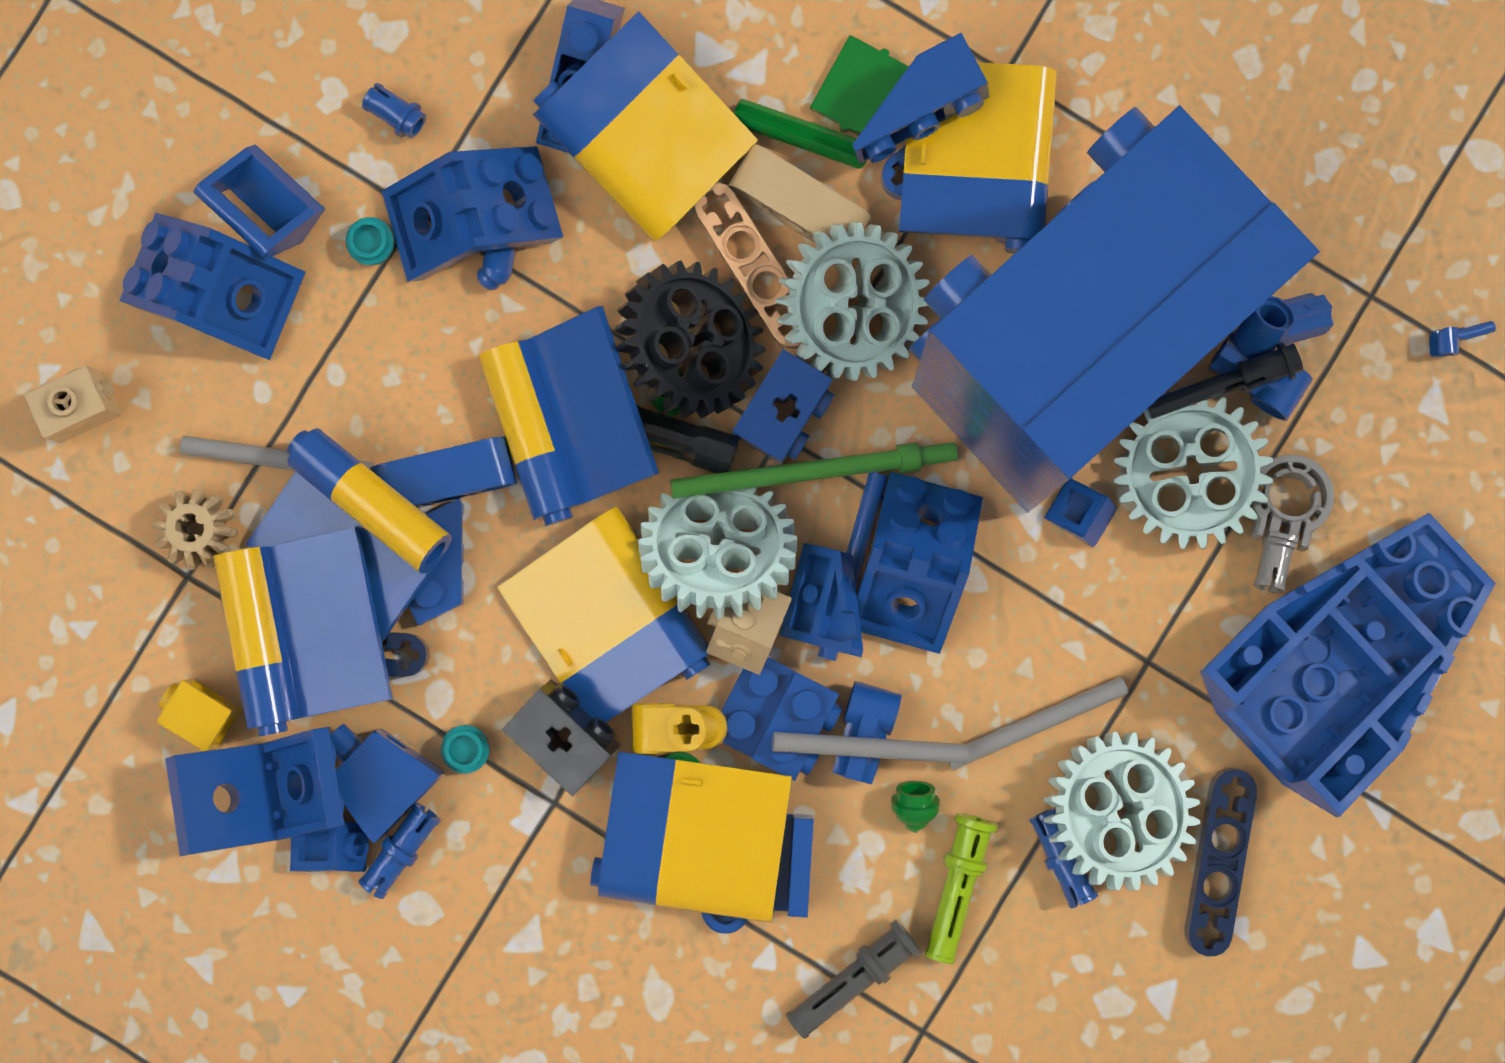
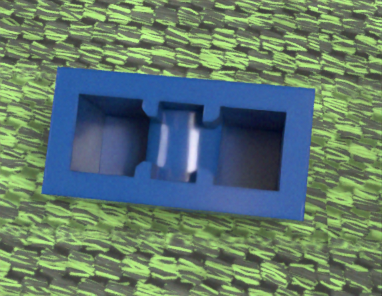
M783 349L734 427L732 435L740 437L741 441L782 465L787 456L796 460L810 435L803 432L804 427L812 415L821 419L835 394L828 391L833 379ZM791 398L796 401L794 411L799 416L796 419L788 416L784 422L776 419L778 409L774 404L777 401L785 404Z

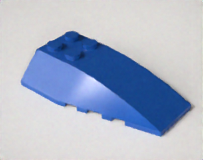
M1427 513L1266 605L1200 673L1216 714L1281 784L1331 815L1340 817L1405 749L1412 736L1410 733L1419 715L1425 713L1433 698L1430 696L1441 675L1447 673L1455 658L1453 653L1461 639L1467 637L1496 583L1430 513Z

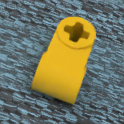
M675 703L632 704L633 753L688 752L714 748L723 742L727 733L726 718L714 706L675 705ZM695 725H699V732H696Z

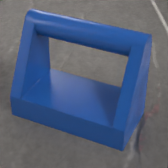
M256 144L244 148L199 182L193 190L197 197L264 259L303 243L325 210L318 201ZM230 189L276 233L269 237L222 192Z

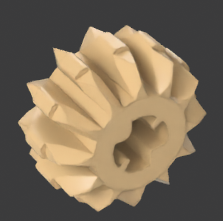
M195 487L191 497L185 491H176L174 493V500L177 507L162 502L159 505V509L168 518L166 521H153L154 529L166 532L165 536L158 538L155 542L156 547L164 549L172 546L167 560L170 563L177 564L184 558L186 569L196 570L200 559L207 567L215 566L213 556H215L214 550L220 554L232 551L230 546L222 541L224 536L237 537L238 535L237 529L225 527L224 524L235 517L234 510L223 509L219 511L224 498L219 494H213L207 499L206 491L203 488ZM196 522L203 524V534L193 535L187 533L188 524Z

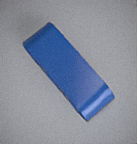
M505 436L483 439L370 467L371 471L417 508L517 484Z

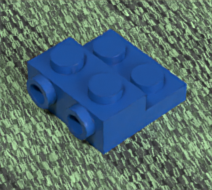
M767 657L760 675L744 668L742 669L721 710L727 722V733L722 743L746 754L753 760L782 775L792 776L794 781L799 772L808 776L819 754L772 751L773 732L819 735L821 729H824L830 733L843 709L842 706L835 703L839 693Z

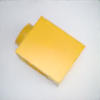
M188 679L182 680L179 685L173 683L164 693L158 705L163 711L156 722L202 751L217 750L242 711V708L197 680Z

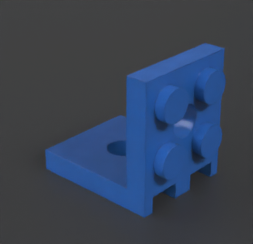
M537 146L447 152L382 190L407 282L423 281L478 251L549 244L563 238ZM503 188L512 195L514 206L506 202L503 196ZM428 213L431 217V229L428 223Z
M155 212L153 220L147 224L142 233V246L135 264L127 271L124 277L123 293L119 301L181 323L256 356L270 360L306 272L273 256L264 259L251 246L212 228ZM249 285L252 290V300L245 309L239 310L236 304V295L240 288Z
M890 471L872 549L857 592L862 633L930 652L941 653L970 573L983 497L960 489H952L923 481L913 476H905ZM920 519L930 520L936 525L925 524ZM909 598L917 604L906 606L900 604L895 599Z
M329 727L311 729L263 744L180 754L165 758L180 857L283 840L345 826L343 819L344 798L338 788L335 769L337 754L330 738ZM218 786L226 789L230 796V807L225 813L218 810L213 802V794Z

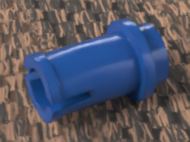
M375 83L374 88L371 87L362 102V108L365 111L372 113L394 127L395 134L400 138L404 136L410 139L414 138L426 121V114L421 111V106L418 103L413 102L409 104L384 88L380 83Z

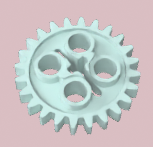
M850 222L847 232L843 225L832 224L830 229L831 239L824 232L816 231L813 233L816 247L800 243L798 248L804 259L801 262L794 260L786 261L788 267L795 273L793 278H779L778 282L784 287L789 288V295L776 298V303L788 306L789 312L777 320L778 323L793 326V329L785 336V341L792 344L802 342L795 355L801 359H807L813 355L810 365L821 371L827 366V375L834 378H839L844 370L845 377L853 381L858 380L860 370H862L865 376L875 378L877 376V363L883 369L891 371L894 369L891 355L895 354L906 359L909 357L908 351L903 344L906 340L916 342L920 338L912 330L914 324L923 325L928 323L924 316L918 314V307L928 305L924 301V297H919L918 290L930 283L927 279L915 278L914 274L923 266V263L918 260L906 261L911 253L912 246L901 244L895 247L898 234L886 232L881 237V226L869 224L864 232L863 225L859 222ZM854 258L858 260V263L855 266V268H853L852 266V260ZM834 264L838 269L839 278L836 285L828 289L824 282L826 270ZM880 265L884 271V279L882 284L874 289L871 285L870 276L873 269ZM859 295V304H854L851 308L848 307L849 298H855ZM834 313L838 322L837 330L832 336L826 338L823 332V324L825 319ZM879 313L883 322L882 329L878 335L872 337L869 332V323L872 317ZM854 334L856 341L854 344H851L850 339Z
M1222 397L1214 408L1208 407V400L1197 403V405H1191L1151 419L1148 409H1146L1144 414L1149 423L1145 427L1134 422L1129 425L1137 435L1135 441L1121 439L1119 442L1130 452L1129 457H1120L1114 460L1116 465L1127 469V474L1114 479L1115 484L1129 486L1130 491L1119 498V501L1122 504L1135 502L1137 506L1131 512L1129 518L1134 521L1146 516L1148 520L1143 532L1147 535L1157 527H1160L1162 529L1160 538L1162 544H1166L1173 534L1179 535L1181 549H1186L1190 537H1196L1201 549H1206L1208 535L1212 534L1215 535L1222 545L1226 544L1224 530L1230 527L1236 533L1242 535L1244 532L1239 519L1244 516L1256 521L1258 516L1250 506L1253 502L1267 504L1268 498L1258 491L1259 486L1273 484V478L1261 474L1260 469L1272 465L1273 458L1258 455V451L1269 444L1267 438L1252 440L1251 435L1258 428V423L1253 421L1242 426L1240 424L1244 414L1242 407H1239L1230 415L1225 413L1226 398ZM1221 432L1229 439V447L1221 456L1210 457L1201 450V442L1208 433ZM1171 438L1177 441L1180 446L1178 457L1173 462L1167 464L1156 461L1153 457L1155 444L1161 439ZM1196 459L1201 467L1219 465L1226 462L1237 463V469L1234 471L1200 474L1199 483L1191 484L1187 476H1177L1159 481H1152L1150 479V475L1153 472L1187 469L1188 460ZM1226 479L1235 486V496L1228 504L1216 505L1208 499L1207 490L1215 480ZM1171 485L1181 487L1186 494V501L1183 507L1174 512L1162 509L1159 504L1161 491Z
M757 488L675 499L662 493L660 495L661 509L649 507V522L641 523L642 539H639V555L642 556V572L648 573L650 588L661 587V600L664 602L677 596V606L680 612L684 611L690 604L696 605L697 618H701L707 608H714L717 619L722 620L725 608L729 607L733 609L738 617H742L743 604L747 602L756 610H760L761 594L771 599L777 598V584L787 585L789 583V570L795 569L797 536L794 535V520L786 519L785 504L773 506L774 493L772 491L757 496ZM696 520H706L707 522H704V523H696V522H693V521H696ZM752 529V530H754V531L749 533V532H742V531H740V530ZM685 559L696 560V562L683 563L680 561ZM741 569L744 571L740 573H731L728 570Z
M1117 732L1107 733L1104 737V743L1099 736L1088 738V750L1083 746H1076L1070 749L1075 762L1061 760L1057 763L1065 776L1053 777L1048 780L1054 788L1059 790L1057 796L1044 798L1045 803L1056 807V814L1044 818V823L1057 824L1059 829L1058 832L1049 838V841L1064 842L1066 847L1058 858L1060 860L1076 858L1077 861L1072 873L1074 875H1083L1090 870L1089 884L1101 885L1106 879L1108 890H1120L1123 883L1127 891L1139 890L1141 881L1146 886H1155L1158 884L1157 873L1162 876H1172L1174 874L1169 860L1174 862H1185L1187 860L1186 855L1179 848L1180 845L1196 843V840L1186 832L1187 826L1200 824L1199 819L1188 815V809L1199 805L1200 801L1194 798H1186L1185 791L1190 789L1195 782L1194 780L1180 781L1178 775L1184 769L1185 764L1183 762L1171 765L1167 763L1172 751L1170 748L1160 749L1154 753V738L1143 739L1139 745L1137 733L1135 732L1124 734L1122 740ZM1131 768H1134L1140 775V787L1136 792L1131 789L1127 780L1128 772ZM1106 770L1110 772L1109 781L1104 775ZM1089 785L1096 789L1099 796L1098 805L1094 810L1085 801V791ZM1123 804H1125L1127 812L1123 813L1120 819L1117 810H1120ZM1150 813L1155 815L1159 824L1158 832L1154 837L1149 834L1146 828V819ZM1107 831L1112 832L1116 837L1117 847L1113 855L1108 854L1104 848L1103 840ZM1136 842L1140 846V850L1138 852L1134 850Z

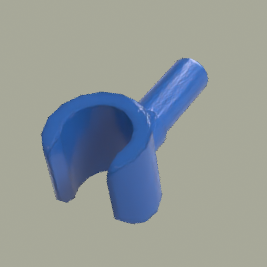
M1488 321L1466 328L1447 327L1442 330L1433 331L1429 336L1430 356L1459 355V340H1467L1493 333L1496 330L1495 323Z

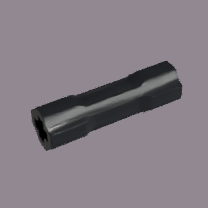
M636 404L652 451L689 462L695 467L713 473L730 472L740 437L707 426H697L642 408Z

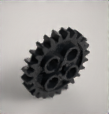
M682 260L675 262L668 268L665 264H662L651 273L648 272L636 281L637 285L625 293L628 302L617 310L627 320L614 327V331L626 336V341L616 346V351L629 353L631 357L622 366L623 370L636 369L639 374L632 384L634 388L646 383L650 387L647 401L651 402L662 396L664 398L663 411L669 412L679 405L680 414L683 418L697 412L699 418H704L714 411L716 414H719L730 408L731 405L745 398L744 392L756 385L751 376L763 369V366L753 358L765 352V347L754 342V337L764 332L763 328L751 326L749 321L758 313L757 310H744L742 307V303L747 297L746 292L734 296L731 293L734 282L732 278L720 284L717 282L718 269L714 267L702 275L700 262L697 261L685 268ZM672 302L677 305V307L680 310V314H678L675 311ZM714 323L720 328L721 334L716 330ZM659 344L666 349L668 358L660 351ZM701 364L708 370L709 377L703 372Z

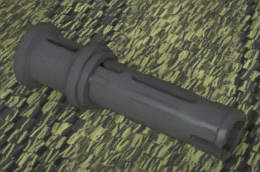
M897 919L890 923L891 929L869 947L862 945L858 949L859 952L856 953L857 960L829 982L825 983L795 1009L786 1013L789 1022L802 1038L806 1039L811 1032L843 1009L873 983L876 982L880 985L882 982L884 984L891 979L890 973L911 956L918 958L923 954L918 944Z

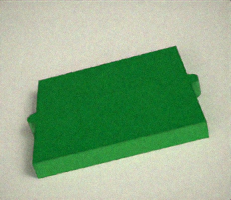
M849 35L814 98L810 109L840 125L839 129L841 132L849 130L860 135L909 66L889 56L887 49L878 50Z

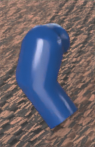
M513 247L485 251L483 267L477 272L478 281L484 288L495 290L509 280L515 257Z

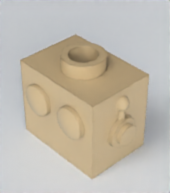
M88 366L72 370L60 378L44 383L38 388L23 394L32 412L31 418L39 428L43 439L59 443L65 442L122 415L113 396L115 391L111 383L106 381L103 372Z
M777 592V598L775 599L761 594L760 610H756L747 602L743 604L742 617H738L733 609L729 607L725 608L722 620L717 619L713 608L707 624L716 628L706 653L760 675L792 598Z

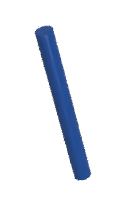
M876 472L868 474L846 552L852 554L856 587L888 477ZM820 647L817 656L836 661L838 651Z

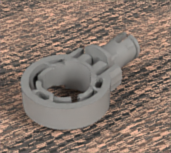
M1290 454L1273 458L1272 465L1260 469L1261 474L1265 475L1273 469L1282 467L1283 470L1276 472L1271 477L1273 481H1277L1281 477H1291L1302 481L1308 490L1313 489L1316 485H1318L1320 490L1311 495V505L1308 512L1300 516L1286 515L1280 512L1275 505H1272L1269 491L1273 484L1264 486L1261 492L1268 498L1267 504L1253 502L1250 506L1258 516V519L1254 521L1251 538L1259 540L1263 536L1268 519L1265 535L1262 539V556L1253 585L1263 591L1265 586H1268V592H1285V582L1293 550L1295 548L1299 551L1309 549L1312 532L1325 522L1333 507L1334 489L1328 474L1318 463L1300 455ZM1321 493V508H1317L1319 505ZM1312 514L1316 516L1314 521L1309 519ZM1280 526L1286 527L1285 533L1279 532Z

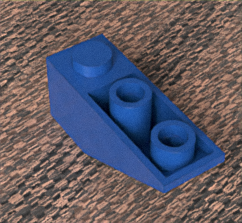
M572 0L567 5L549 84L554 80L561 87L620 30L624 7L601 0ZM540 123L535 143L569 153Z
M962 33L939 43L915 57L852 144L859 164L868 159L872 163L881 161L892 155L897 149L896 145L911 137L914 140L926 138L940 128V122L956 114L959 118L966 117L984 105L983 100L989 98L988 82Z

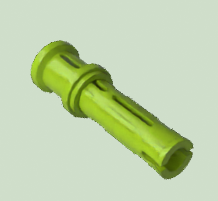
M956 813L954 819L958 823L951 852H946L944 856L945 866L949 869L928 947L924 953L926 957L946 964L955 963V955L967 917L977 876H982L983 872H986L987 863L984 862L991 833H996L998 824L965 813Z

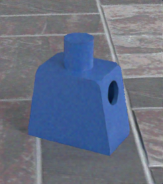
M345 723L340 725L330 735L336 749L337 758L342 762L336 769L338 788L344 798V805L368 839L373 843L382 839L445 774L437 765L382 728L371 733L364 742Z

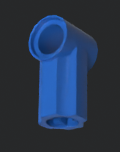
M1308 293L1286 300L1271 296L1240 324L1234 333L1235 344L1243 354L1254 358L1276 350L1277 344L1281 342L1284 345L1324 335L1334 324L1331 315L1333 307L1324 294L1316 296Z
M1233 332L1229 334L1220 346L1208 367L1210 371L1217 375L1237 369L1236 362L1251 359L1237 348ZM1303 370L1296 373V379L1293 380L1284 377L1253 388L1246 392L1244 387L1239 389L1250 395V401L1259 409L1279 420L1287 421L1313 378Z
M855 681L844 714L843 722L846 725L842 736L886 739V735L890 736L893 730L902 694ZM836 756L832 773L859 782L872 784L881 758Z

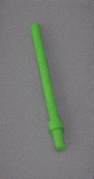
M915 442L899 444L896 446V450L670 479L672 498L675 499L899 469L900 473L920 471L923 465L957 461L958 453L955 442L921 447Z

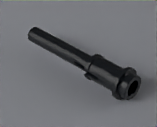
M1283 342L1278 343L1276 350L1245 361L1236 362L1237 369L1162 395L1147 408L1151 419L1242 387L1248 392L1253 388L1284 377H1288L1289 380L1296 379L1295 374L1303 371L1299 352L1294 343L1287 346Z

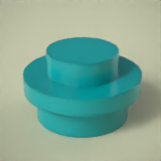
M374 217L361 218L354 222L347 231L346 248L351 257L358 263L367 266L378 265L387 260L394 249V235L390 227L382 220Z
M461 725L451 729L445 735L441 744V755L445 764L451 770L463 774L472 773L480 769L486 763L490 753V745L486 735L479 728L471 725Z

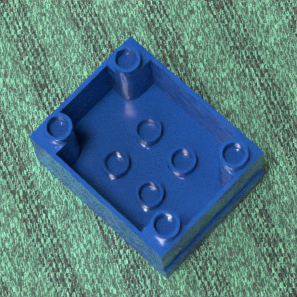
M1180 105L1157 126H1154L1137 107L1125 113L1087 151V154L1105 173L1080 191L1060 210L1053 220L992 275L972 254L952 269L924 298V301L940 319L909 349L920 361L911 387L988 469L990 474L1026 513H1029L1073 477L1320 252L1284 212L1261 192Z

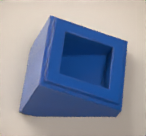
M1070 478L1063 485L1044 518L1082 542L1095 547L1114 516L1117 506L1107 496Z

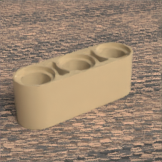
M756 144L752 146L728 184L729 188L738 196L814 243L813 233L816 231L824 232L831 239L830 229L832 224L843 225L847 232L850 222L862 223L865 229L871 219V216L863 208L773 152Z

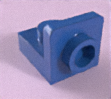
M345 821V826L293 837L291 838L290 871L365 872L369 849L368 837L357 822Z

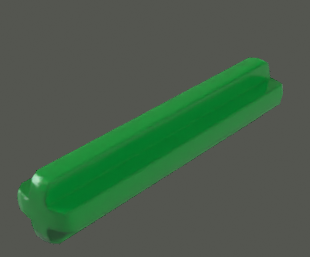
M740 99L736 105L734 115L750 131L858 169L863 168L866 164V161L859 164L852 144L857 138L746 99Z

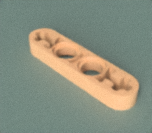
M716 183L694 205L696 216L743 292H746L748 300L753 308L757 310L758 316L773 340L779 346L786 349H797L802 342L794 344L786 342L784 339L786 335L783 336L779 332L784 324L778 323L777 319L781 317L778 311L774 312L771 317L765 312L767 309L777 307L779 304L776 303V298L789 295V288L780 284L779 293L771 299L758 297L752 288L755 278L763 273H770L778 280L779 278L788 277L735 193L729 186ZM712 194L717 200L724 197L728 200L724 205V211L730 222L736 216H739L742 222L730 225L720 236L716 234L715 230L723 228V224L715 212L706 214L703 211L708 206L707 197ZM738 233L749 235L755 243L753 253L744 259L733 257L727 249L729 239ZM785 306L787 313L789 312L788 306Z

